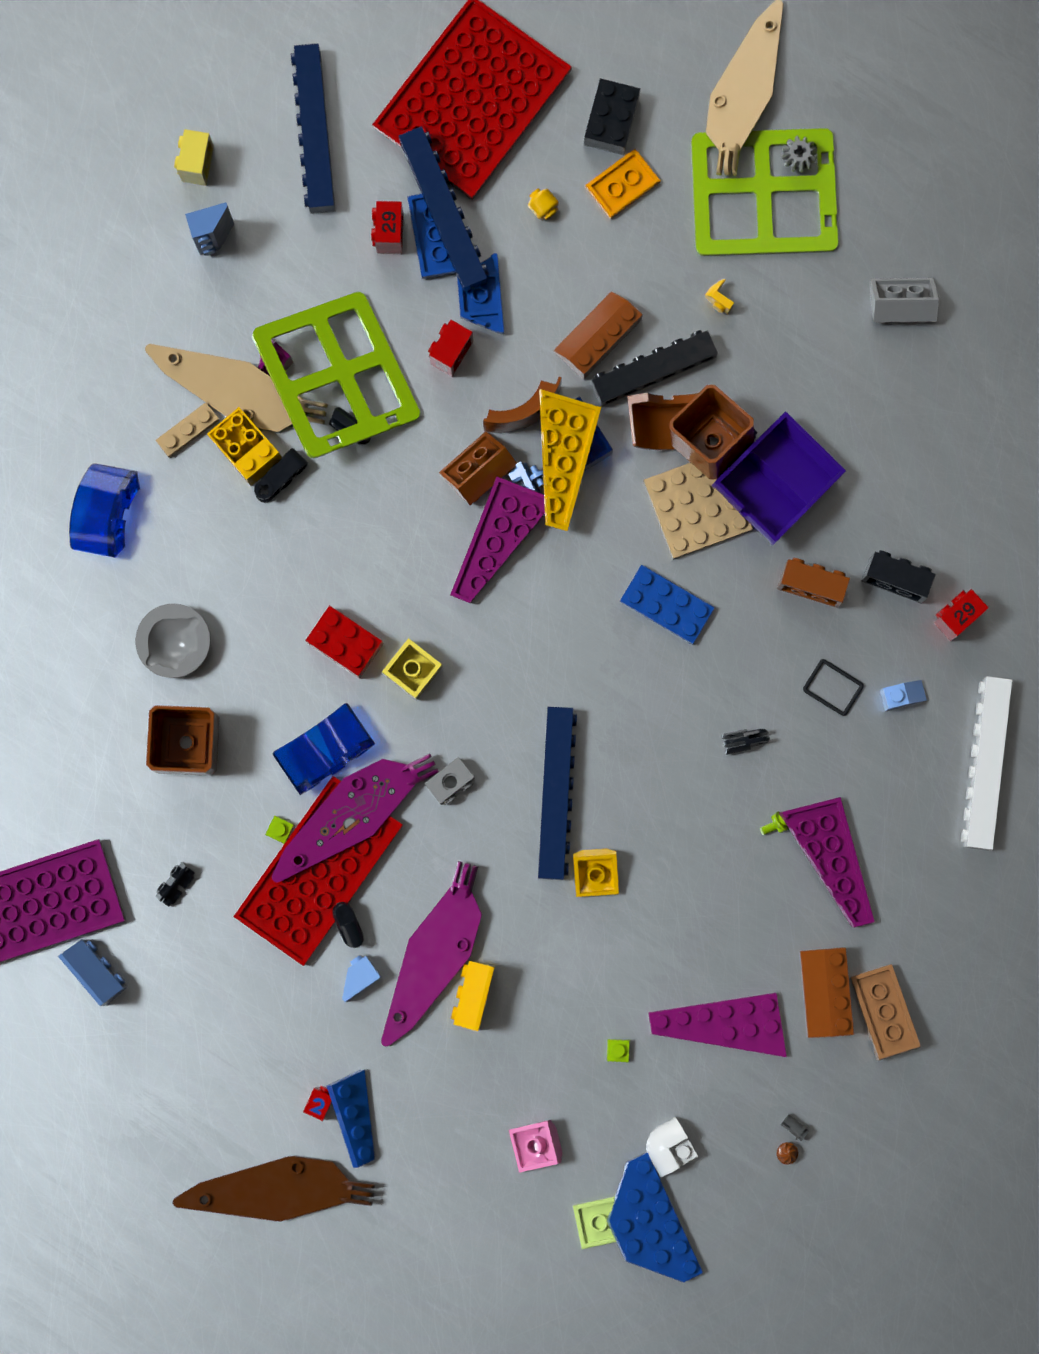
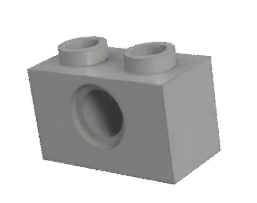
M458 757L429 779L425 785L441 805L444 802L448 805L457 798L455 794L462 789L464 792L473 785L472 780L475 778ZM448 777L456 778L457 785L454 788L450 789L445 786V780Z

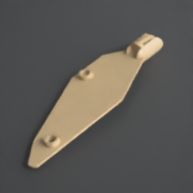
M775 0L755 20L710 95L706 134L719 150L717 175H722L724 163V174L730 175L732 168L733 175L737 176L740 150L773 96L783 2L781 0Z
M155 344L146 345V353L164 374L226 417L240 407L259 429L280 432L292 425L271 377L250 362ZM176 355L177 360L175 362H171V357ZM298 396L306 417L307 414L326 417L327 412L308 408V405L328 408V404L305 400ZM307 417L309 422L325 424V420Z

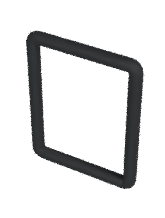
M821 659L804 685L803 691L838 714L845 716L862 691L864 684L827 660ZM823 663L859 685L844 712L808 690L809 685Z

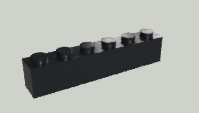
M698 330L692 333L690 338L686 340L682 338L677 339L671 343V346L665 349L663 347L656 348L652 351L651 355L646 357L640 355L634 358L630 364L625 365L622 363L615 366L613 371L609 373L603 371L596 374L591 381V385L601 407L710 361L717 357L718 352L708 330L704 332Z

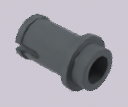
M790 1114L781 1123V1126L796 1136V1140L802 1141L809 1132L806 1129V1125H801Z

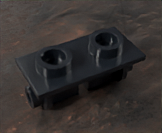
M183 862L179 866L176 865L171 870L170 878L166 883L163 882L156 891L157 899L168 907L171 904L174 905L182 894L177 889L178 885L186 889L194 879L193 875L195 872Z

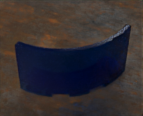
M96 463L91 464L80 481L71 509L69 539L70 547L73 550L115 558L124 549L126 520L122 519L125 509L130 508L132 500L140 490L137 471Z
M345 703L310 730L275 750L272 754L299 795H302L319 785L329 775L333 776L345 768L348 762L359 758L373 747L375 743L349 704Z

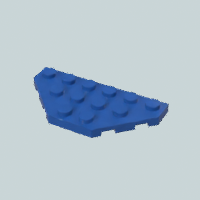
M648 1152L627 1161L621 1183H619L614 1198L615 1201L611 1213H609L607 1223L624 1260L680 1282H686L702 1274V1269Z

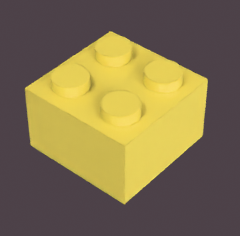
M184 129L183 136L180 135L178 148L181 149L179 156L175 157L174 168L177 169V174L182 182L207 186L214 149L210 134Z
M408 638L383 669L382 673L417 701L443 666Z

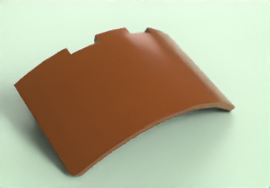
M558 377L556 384L541 381L535 394L526 403L517 408L506 411L489 409L487 418L483 420L484 431L510 433L522 428L525 429L539 421L541 418L539 390L542 389L559 394L562 377Z
M650 393L627 396L633 446L648 450H676L671 445L669 421L698 393L671 396L672 400L663 399V395Z

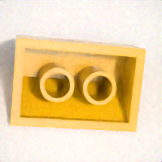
M469 961L468 965L464 964L461 977H465L463 986L459 985L456 998L460 999L458 1007H453L451 1014L454 1025L479 1031L495 967Z

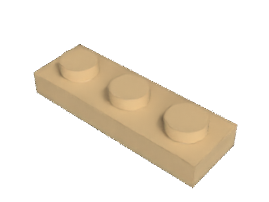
M205 402L157 438L156 442L170 458L218 422L219 418Z

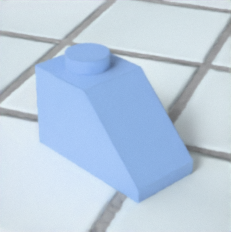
M921 680L901 683L880 690L885 711L927 701Z
M359 955L350 962L352 966L347 970L342 998L344 1002H347L381 978V975L368 956L362 958Z

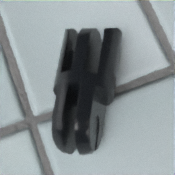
M340 407L335 408L329 421V425L337 431L357 424V419ZM371 438L365 439L356 444L366 445L370 442Z
M744 729L721 734L722 739H729L723 742L724 747L728 748L725 750V754L751 750L753 746L768 743L770 737L765 735L769 732L766 729L752 731Z
M346 902L337 903L332 910V914L342 940L349 947L357 948L362 945L364 939L353 908Z

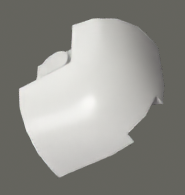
M676 1117L653 1130L647 1140L646 1151L659 1177L679 1169L682 1165L698 1157Z

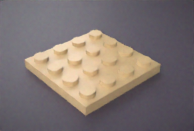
M692 463L643 480L673 559L753 530L751 524L711 486L717 479L710 480Z

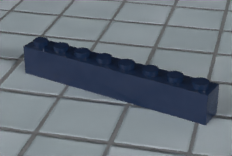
M319 43L294 45V53H291L292 66H296V73H292L293 84L298 87V93H294L295 105L300 108V113L296 114L297 126H301L302 133L298 134L299 146H303L304 154H300L301 167L305 166L306 173L302 174L303 187H307V194L304 195L305 207H309L310 214L335 211L320 47Z
M421 126L399 135L400 145L464 293L487 284L488 269L485 264L481 265L479 257H481L478 246H473L471 242L473 235L469 226L465 227L462 221L465 219L461 207L457 208L454 201L457 198L453 188L449 189L446 184L449 180L445 170H440L438 165L441 162L436 150L432 151L430 147L432 140L429 132L424 133Z
M547 707L538 879L564 880V876H568L569 863H565V854L570 853V841H566V833H571V820H567V812L572 811V799L568 798L569 790H573L574 777L569 776L570 769H574L575 756H571V747H575L576 735L572 734V726L577 725V713H573V708Z

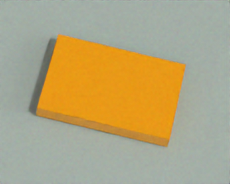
M633 149L587 183L585 188L606 215L612 219L658 185L660 179L638 151Z

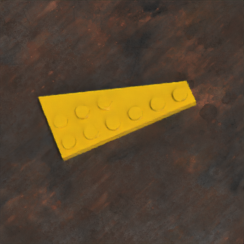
M540 389L545 525L568 531L601 407Z

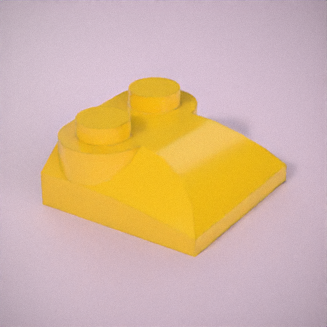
M605 848L581 850L573 854L576 897L619 894L616 851Z

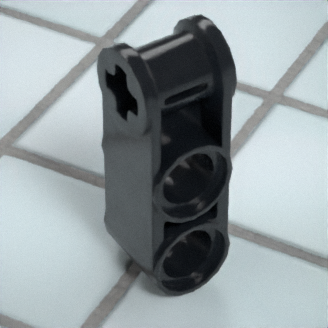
M294 448L290 449L278 463L271 467L266 475L255 485L254 492L258 501L262 503L272 501L307 467L308 462ZM262 488H263L264 490H268V494L265 495V494L263 493V494L261 495V491H260V490H261Z

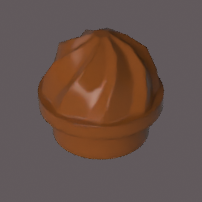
M782 1143L777 1148V1158L783 1164H792L798 1158V1149L792 1143Z

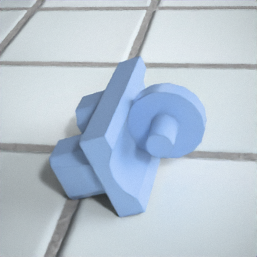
M527 462L515 464L516 468L508 473L512 482L516 484L523 480L525 488L541 493L539 487L544 485L542 479L543 470L538 471L536 465L529 469Z

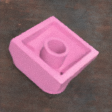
M551 1120L509 1130L519 1173L561 1163L562 1148L556 1126Z

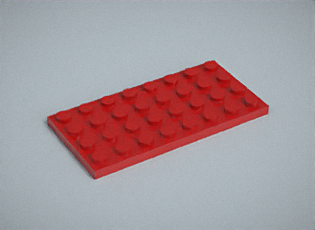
M334 776L331 777L233 916L302 966H305L335 923L332 914L334 906L339 902H350L403 826V824L389 816L373 836L280 882H274L272 874L284 849L341 782ZM299 856L295 857L294 863L300 865L302 858Z

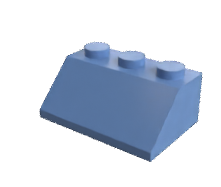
M226 202L185 214L192 239L200 255H212L216 253V250L221 249L234 226V220Z
M81 939L58 957L98 1005L106 1006L126 989L123 985L125 980L119 973L114 974L110 969L112 965L104 956L101 958L96 953L98 949L91 940Z

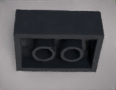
M600 78L584 136V145L624 155L641 88Z
M879 550V553L875 551L869 558L861 581L922 603L929 595L936 574L932 573V569L926 566L911 565L912 562L907 559L899 558L897 560L892 558L890 553Z

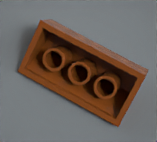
M611 291L553 352L584 380L642 321L643 314L628 300Z
M846 948L800 951L808 1038L854 1035Z

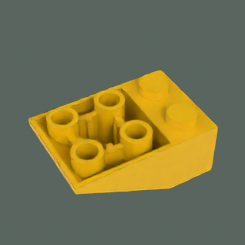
M240 407L207 433L209 438L250 486L261 479L282 458L277 449Z

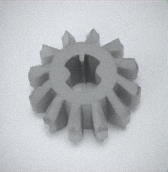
M795 136L794 141L788 139L787 145L782 148L784 153L781 155V159L786 160L785 167L792 165V172L795 171L796 167H798L800 173L803 172L804 167L810 169L811 163L816 161L814 155L817 154V149L812 148L813 142L806 143L807 137H804L802 141H800L799 136ZM800 151V155L803 153L802 157H798V154L795 155L796 152Z

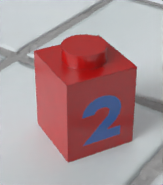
M321 1085L319 1088L315 1087L303 1112L323 1121L332 1104L328 1089Z

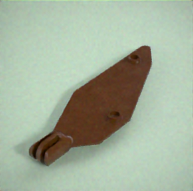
M288 1156L200 1182L175 1197L173 1205L176 1208L281 1222L343 1203L372 1206L373 1202L352 1198L353 1195L374 1197V1193L356 1191L354 1186L375 1189V1184L349 1181L331 1161ZM207 1196V1204L201 1202L202 1197Z

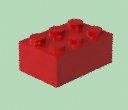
M330 605L305 640L307 644L359 679L384 644L382 640Z

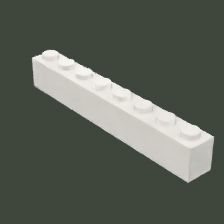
M986 676L983 678V681L979 682L978 694H981V701L977 702L976 715H979V718L973 730V736H976V744H973L971 748V757H974L973 766L970 765L968 778H971V787H967L966 799L969 800L968 808H965L963 820L966 821V829H963L961 833V842H964V847L993 850L1012 687L1011 679Z

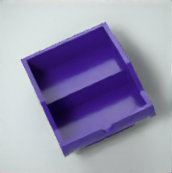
M785 411L711 486L773 546L846 470Z

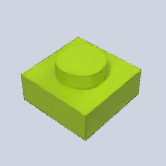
M274 816L265 835L285 844L294 825Z
M608 1039L607 1061L629 1062V1040Z

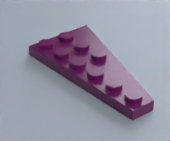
M841 797L780 812V816L851 927L854 928L875 922Z
M776 993L648 1012L651 1034L787 1057Z

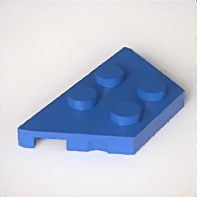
M494 253L490 258L481 262V265H486L489 272L487 284L464 293L457 277L460 317L463 320L496 333L504 334L497 253Z

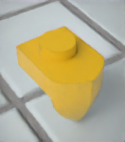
M722 279L709 288L705 297L713 304L712 307L716 311L728 314L733 308L734 302L718 292L726 279Z

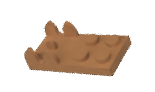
M892 964L852 976L850 979L867 1025L869 1039L874 1046L876 1059L880 1061L920 1048L921 1046Z

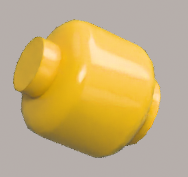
M538 188L529 195L531 200L528 202V207L538 219L548 220L558 211L559 202L549 189L540 190Z

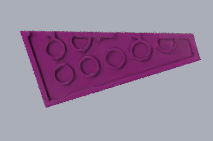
M496 477L450 596L468 603L475 599L545 515L543 494Z

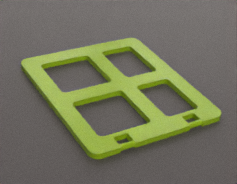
M829 129L752 131L743 147H752L754 149L755 176L751 178L710 179L707 173V149L717 147L707 136L706 132H699L693 135L691 150L695 244L699 255L831 252L837 248L838 227L833 133ZM795 136H799L800 141L807 137V144L809 142L814 143L817 149V175L771 176L770 146L787 145V140L791 139L794 141ZM821 153H828L829 164H822ZM774 192H818L820 236L775 238L773 236L771 194ZM714 194H755L758 237L755 239L712 240L710 237L709 196ZM824 216H831L832 227H825Z
M355 292L254 329L252 339L302 446L309 457H321L332 451L413 422L419 417L420 410L363 293ZM354 310L373 347V352L347 360L334 336L328 319ZM306 326H312L331 367L292 381L288 378L271 339ZM380 366L385 372L400 404V408L379 416H373L354 375ZM338 382L357 419V424L318 438L313 432L298 396ZM395 415L397 422L388 425L386 418ZM338 437L340 443L330 446L328 440Z

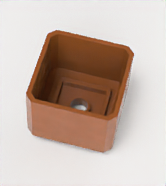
M706 385L669 421L671 445L710 480L718 479L754 443L753 418L716 385ZM710 437H716L719 442L712 446L707 443V440Z
M155 705L149 710L146 765L150 770L158 774L211 776L217 771L220 717L207 707ZM190 737L192 739L190 748L184 749L181 747L180 742L182 738Z

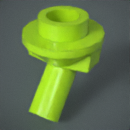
M779 811L771 816L772 823L760 827L762 835L778 830L779 833L789 830Z

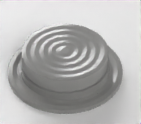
M181 604L161 605L151 610L138 626L135 638L137 654L141 662L150 671L159 676L179 678L189 675L202 665L210 649L208 626L201 615L188 606Z

